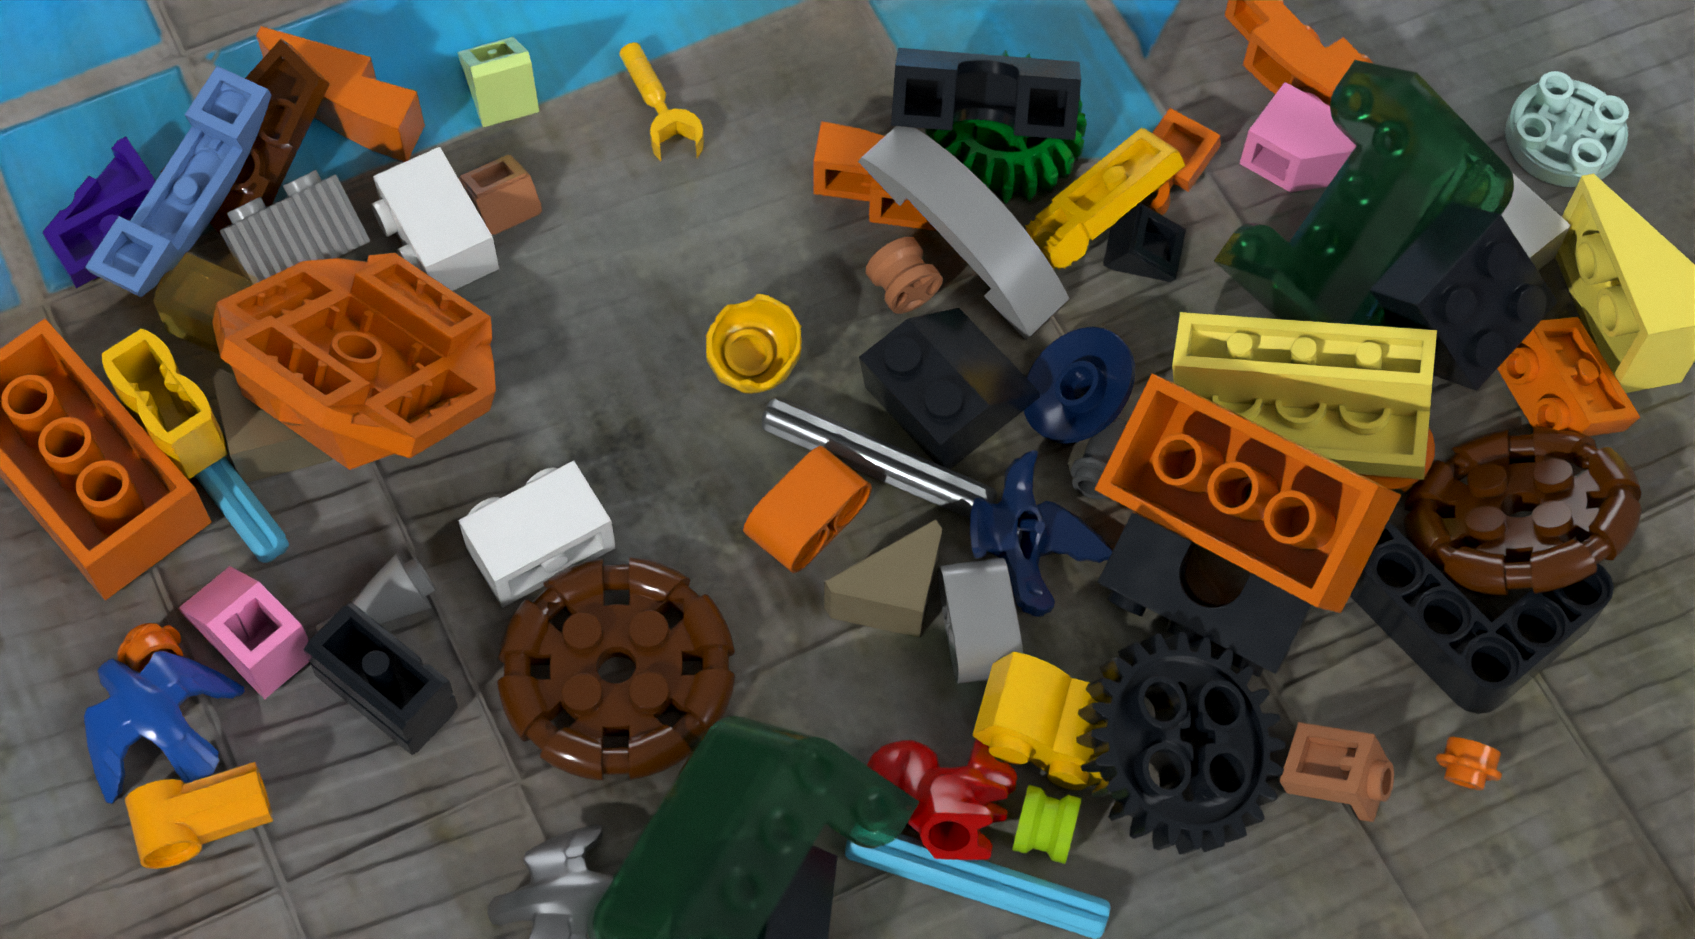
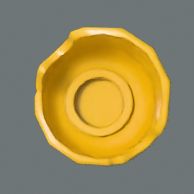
M756 294L750 300L726 305L716 316L715 322L710 325L706 334V360L719 382L748 394L761 393L785 382L798 363L802 350L801 325L788 305L765 294Z

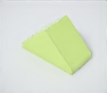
M514 37L457 52L482 127L539 112L530 55L528 50Z

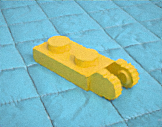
M1140 128L1051 199L1052 203L1037 214L1035 220H1030V223L1025 225V230L1042 251L1052 268H1057L1058 270L1061 268L1066 269L1067 266H1071L1073 261H1078L1085 255L1090 239L1093 241L1106 229L1112 227L1122 216L1152 192L1158 190L1169 178L1186 165L1176 148L1147 129Z

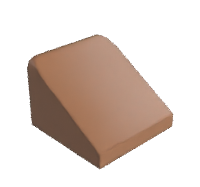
M505 155L458 178L491 235H496L542 212V206L530 174L511 155Z

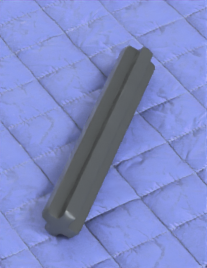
M780 396L772 397L763 412L762 428L765 431L809 450L823 446L847 466L970 519L974 498L982 497L989 503L996 504L997 491L993 487Z

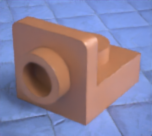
M1298 722L1284 765L1283 775H1281L1279 782L1288 794L1350 804L1359 820L1374 822L1380 801L1386 802L1391 795L1394 783V767L1392 762L1388 760L1375 734Z

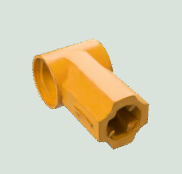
M256 762L187 784L182 780L176 779L150 782L134 789L125 798L140 863L145 868L158 869L181 864L198 855L202 850V844L273 822L270 801Z

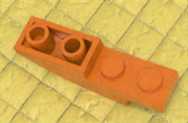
M1228 0L1224 16L1248 40L1243 66L1266 88L1276 94L1284 82L1303 92L1312 93L1319 97L1324 104L1354 120L1367 123L1377 133L1388 138L1385 153L1400 157L1409 151L1421 117L1416 113L1410 100L1405 95L1397 93L1377 72L1370 58L1359 53L1344 37L1325 48L1321 44L1317 33L1310 26L1303 25L1284 5L1283 0Z

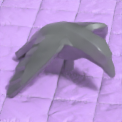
M595 824L553 837L525 852L523 859L530 872L531 881L528 885L517 890L495 896L488 905V917L492 924H498L499 926L516 921H532L533 928L529 939H588L590 918L608 912H622L651 918L659 912L664 901V892L657 878L652 877L649 873L612 876L587 870L584 859L586 851L596 847L603 837L602 826Z

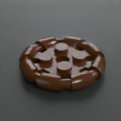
M1534 427L1533 434L1510 436L1509 429L1477 436L1453 447L1452 451L1455 455L1445 462L1434 460L1424 480L1420 479L1414 483L1405 501V510L1411 512L1407 514L1403 523L1406 538L1438 570L1443 571L1444 576L1452 584L1464 589L1492 595H1508V589L1533 588L1534 594L1582 581L1597 572V564L1602 560H1614L1629 544L1639 526L1642 508L1638 501L1641 498L1642 492L1637 476L1626 460L1610 447L1596 448L1595 440L1590 436L1570 430H1555L1551 427ZM1535 459V463L1511 464L1513 460ZM1583 470L1585 471V472H1583L1582 474H1580L1579 476L1575 477V475H1577V474L1580 473L1581 471H1583ZM1467 476L1468 485L1460 482V480ZM1520 511L1532 512L1531 515L1526 517H1510V515Z
M629 557V564L605 565L604 558L571 566L556 573L543 582L545 590L532 602L525 599L507 625L501 641L498 659L504 663V677L498 679L497 685L500 701L509 723L523 742L531 740L542 750L540 754L541 759L562 771L585 779L603 781L604 775L629 774L630 780L663 772L677 765L692 754L690 747L703 734L710 736L720 723L733 693L736 676L733 672L729 671V657L734 655L735 649L730 630L718 606L708 594L699 596L689 587V577L666 565L646 559ZM629 590L630 605H605V591ZM671 607L684 617L673 629L668 627L667 620L663 616ZM564 609L571 616L565 621L561 633L549 621ZM613 657H624L632 661L636 669L628 680L622 683H610L603 680L598 674L601 665L605 661ZM702 660L703 671H699L695 675H683V661ZM531 665H550L551 679H536L530 676ZM670 704L683 716L672 728L666 724L663 725L656 719L665 712ZM565 709L576 721L569 728L565 727L559 730L551 721ZM629 735V747L604 748V736L618 737Z

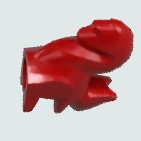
M976 739L973 743L967 765L940 767L937 754L929 746L914 740H901L881 746L870 756L865 769L868 773L867 779L870 787L877 788L882 797L897 798L902 818L919 832L922 844L928 849L934 859H990L993 845L980 832V828L992 823L1003 822L1007 819V809L994 804L993 801L1007 799L1008 795L1017 789L1018 777L1009 763L989 753L987 745Z

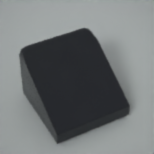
M1138 203L1111 227L1103 266L1118 272L1172 282L1177 278L1186 229L1142 203Z

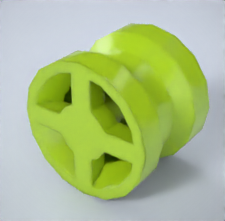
M1028 784L1012 850L1026 854L1032 849L1047 852L1052 861L1065 864L1082 798L1067 795L1062 799L1046 796L1041 787Z

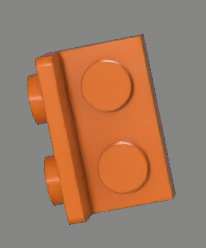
M1579 317L1541 320L1497 368L1533 429L1534 427H1551L1555 430H1570L1587 436L1624 432L1640 418L1637 410Z

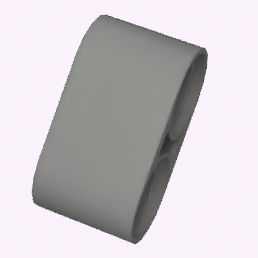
M995 558L939 566V595L955 681L957 684L988 680L994 662L1013 651L1023 653L1019 623L1006 561L1004 558Z

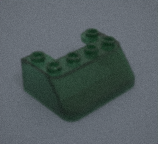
M1354 60L1334 89L1330 102V112L1334 124L1356 145L1352 153L1289 242L1269 226L1260 223H1248L1239 227L1231 235L1214 259V262L1268 311L1280 319L1395 327L1370 292L1373 285L1451 202L1502 215L1511 201L1514 179L1507 164L1417 72Z
M729 716L720 719L702 735L590 911L587 923L589 939H756L825 824L860 847L879 848L894 841L901 834L919 801L827 739L740 716Z

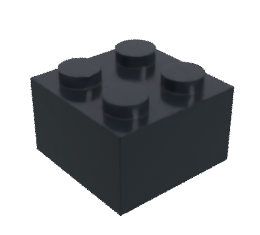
M1451 202L1370 289V292L1395 327L1437 330L1434 376L1475 391L1483 385L1558 303V300L1501 214L1456 202Z

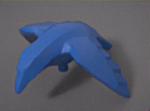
M165 651L154 652L149 663L140 673L130 669L126 664L114 658L106 661L98 668L100 683L108 691L110 697L99 704L88 707L84 714L88 751L96 779L106 803L113 804L117 801L119 794L123 792V782L126 775L123 760L129 746L142 737L154 742L162 749L183 782H193L211 776L215 772L219 762V751L189 726L179 706L188 697L200 694L213 698L233 699L245 692L244 686L194 660Z

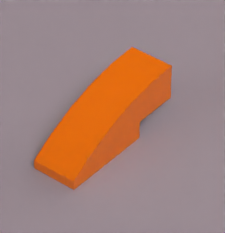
M260 27L256 37L263 58L282 39L292 45L330 83L314 118L338 134L374 152L403 162L409 160L425 127L417 91L376 80L372 60L369 56L266 27Z
M821 121L814 156L813 194L869 201V222L937 231L908 199L899 206L858 162L863 155L885 136L861 128Z

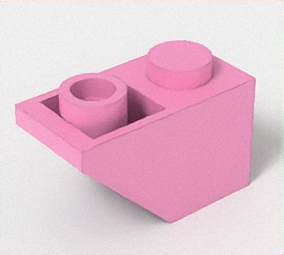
M1284 82L1249 129L1239 164L1289 192L1371 181L1377 173L1389 139L1377 133L1367 123L1354 120L1324 104L1316 95L1303 92Z
M231 566L178 608L181 614L264 700L309 663L304 652L309 639L302 624L259 581Z

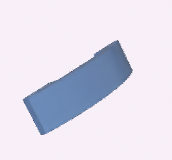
M216 66L185 113L192 127L132 219L129 221L118 216L85 268L90 273L139 297H143L164 279L192 248L230 192L260 130L271 98L270 91Z

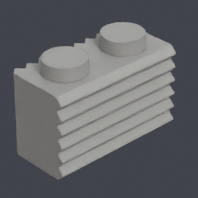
M314 170L283 185L288 197L268 207L265 206L262 198L259 197L227 213L232 224L221 229L220 233L249 286L299 262L337 258L370 241L336 174L321 180L317 170Z

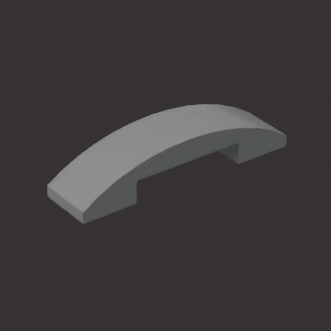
M896 126L860 158L858 162L899 206L908 199L991 289L984 297L1025 340L1069 300L1052 266L1014 215L964 164L920 130L914 127Z

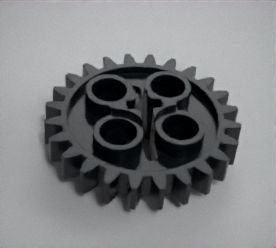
M1179 632L1165 640L1159 633L1141 641L1140 644L1135 642L1119 650V657H1115L1099 667L1104 678L1102 677L1086 687L1087 692L1097 703L1089 704L1078 711V715L1082 719L1093 725V730L1076 737V742L1082 746L1093 748L1095 754L1094 758L1081 765V769L1084 772L1090 773L1100 772L1103 779L1093 790V797L1098 798L1111 794L1116 801L1110 810L1108 818L1114 821L1130 815L1133 819L1129 836L1136 839L1152 831V842L1155 850H1161L1175 844L1178 853L1181 855L1199 850L1200 847L1204 852L1225 846V842L1229 843L1247 836L1245 827L1260 823L1265 819L1259 806L1273 802L1278 797L1273 788L1265 781L1280 777L1284 772L1280 765L1270 760V753L1285 748V742L1269 737L1267 729L1281 720L1280 715L1262 713L1259 706L1270 694L1268 689H1259L1251 692L1247 686L1253 673L1251 666L1238 672L1232 671L1230 667L1233 660V651L1226 649L1211 657L1210 638L1207 637L1189 644L1185 632ZM1145 697L1150 700L1154 707L1155 718L1146 709ZM1205 702L1212 709L1214 721L1206 712ZM1149 763L1158 772L1159 786L1150 776ZM1210 767L1217 775L1219 782L1218 788L1211 780L1209 772Z

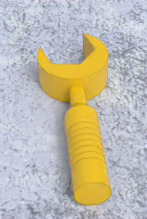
M632 42L625 45L620 50L619 55L646 105L655 108L658 113L650 129L651 147L654 155L661 161L660 143L678 134L695 141L698 158L704 146V132L701 120L694 113L685 109L674 108L669 110L665 104L666 92L640 44Z

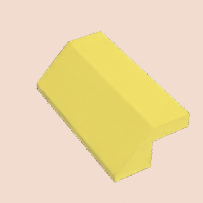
M1180 312L1172 363L1174 383L1358 474L1424 480L1437 330Z

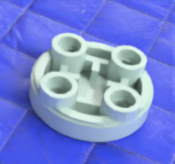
M1559 71L1548 72L1540 78L1539 83L1527 88L1515 101L1506 122L1505 136L1507 145L1514 159L1524 170L1549 184L1577 187L1581 176L1595 174L1602 180L1615 169L1626 148L1628 141L1626 121L1629 116V110L1625 102L1619 97L1606 95L1592 85L1572 80L1565 73Z

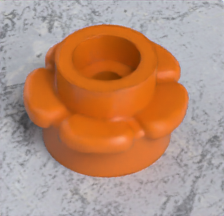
M157 623L138 625L126 635L124 642L118 649L117 660L140 673L149 663L154 652L165 651L183 657V652L179 646L181 635L171 625H166L163 628Z
M1448 737L1444 754L1439 753L1436 755L1437 762L1446 768L1444 779L1453 784L1482 791L1486 781H1498L1502 778V773L1497 770L1501 752L1488 745L1465 738Z

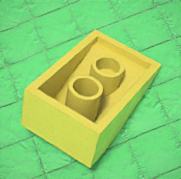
M1595 174L1583 175L1562 215V218L1571 226L1555 256L1581 322L1625 393L1681 383L1695 362V264Z

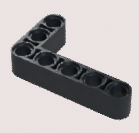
M1388 521L1350 597L1458 706L1466 711L1482 714L1489 713L1500 707L1586 634L1611 600L1614 586L1610 574L1598 563L1597 572L1572 585L1534 594L1533 589H1531L1497 619L1491 622ZM1378 574L1394 576L1402 583L1403 587L1396 588L1387 585ZM1564 591L1578 594L1585 601L1586 605L1573 602ZM1425 620L1439 621L1446 626L1450 634L1443 635L1434 632L1428 627ZM1518 628L1533 631L1538 635L1542 643L1530 642L1522 636ZM1472 666L1488 669L1493 673L1497 682L1482 680L1475 674Z

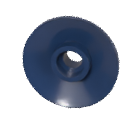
M1099 327L1076 329L1053 341L1037 357L1026 377L1040 392V398L1024 410L1028 423L1042 437L1057 443L1083 441L1104 430L1121 413L1129 400L1134 386L1135 361L1128 345L1114 332Z

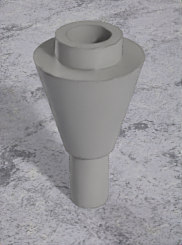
M396 553L356 594L351 602L377 623L383 624L431 609L432 607L427 595L434 592L436 588L416 557L405 563L402 557ZM333 616L329 617V618L326 619L325 621H323V622H321L320 624H318L317 626H315L317 632H318Z

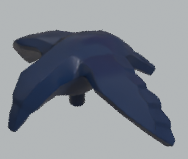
M1032 450L1026 452L1020 458H1015L1006 469L1002 499L998 504H991L982 497L974 498L970 516V536L975 558L985 556L986 551L998 556V558L1005 559L1014 598L1022 611L1035 617H1043L1052 611L1056 601L1041 577L1038 566L1040 557L1053 552L1056 554H1067L1080 562L1088 560L1101 563L1104 560H1109L1113 549L1082 519L1060 505L1050 501L1036 505L1032 489L1038 452Z

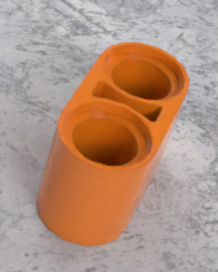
M818 446L811 450L760 500L749 514L744 524L743 532L790 572L797 573L804 569L854 519L867 502L872 486L825 447Z

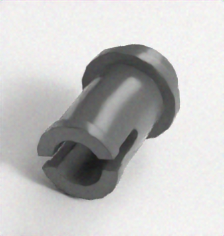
M1117 417L1104 430L1090 437L1083 457L1075 460L1070 469L1073 477L1072 485L1080 494L1092 499H1104L1107 497L1094 489L1127 424L1125 420Z

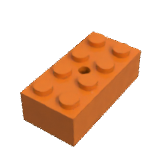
M46 318L0 348V478L105 601L212 523L196 488L168 456L157 447L145 430Z
M1153 373L1094 489L1311 605L1341 613L1401 497V494ZM1252 486L1251 495L1246 501V493Z

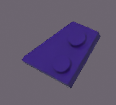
M126 136L119 139L111 148L115 157L99 177L95 179L88 176L74 193L72 203L67 208L60 210L42 232L49 247L76 288L98 277L90 273L85 268L118 216L130 221L156 182Z

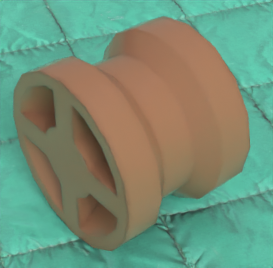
M914 237L898 238L886 244L873 255L866 266V275L875 286L884 288L886 291L884 301L896 314L911 312L922 306L938 292L942 285L943 277L933 264H925L922 259L923 249Z

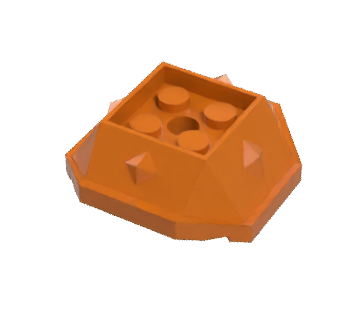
M396 253L368 255L367 262L341 258L302 261L216 303L212 324L220 358L232 366L242 396L349 470L392 454H398L410 459L490 411L496 392L494 360L490 345L492 340L491 316Z

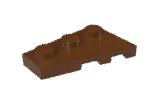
M282 39L275 44L245 78L267 88L271 93V98L252 149L230 192L209 223L220 235L221 229L232 224L227 214L228 212L259 197L262 198L266 207L272 205L330 85L292 45Z

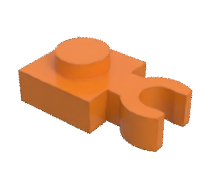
M1169 108L1152 133L1176 148L1186 166L1169 178L1158 190L1154 191L1157 197L1152 201L1150 209L1162 216L1170 206L1171 187L1175 184L1189 192L1221 146L1220 134L1172 108Z

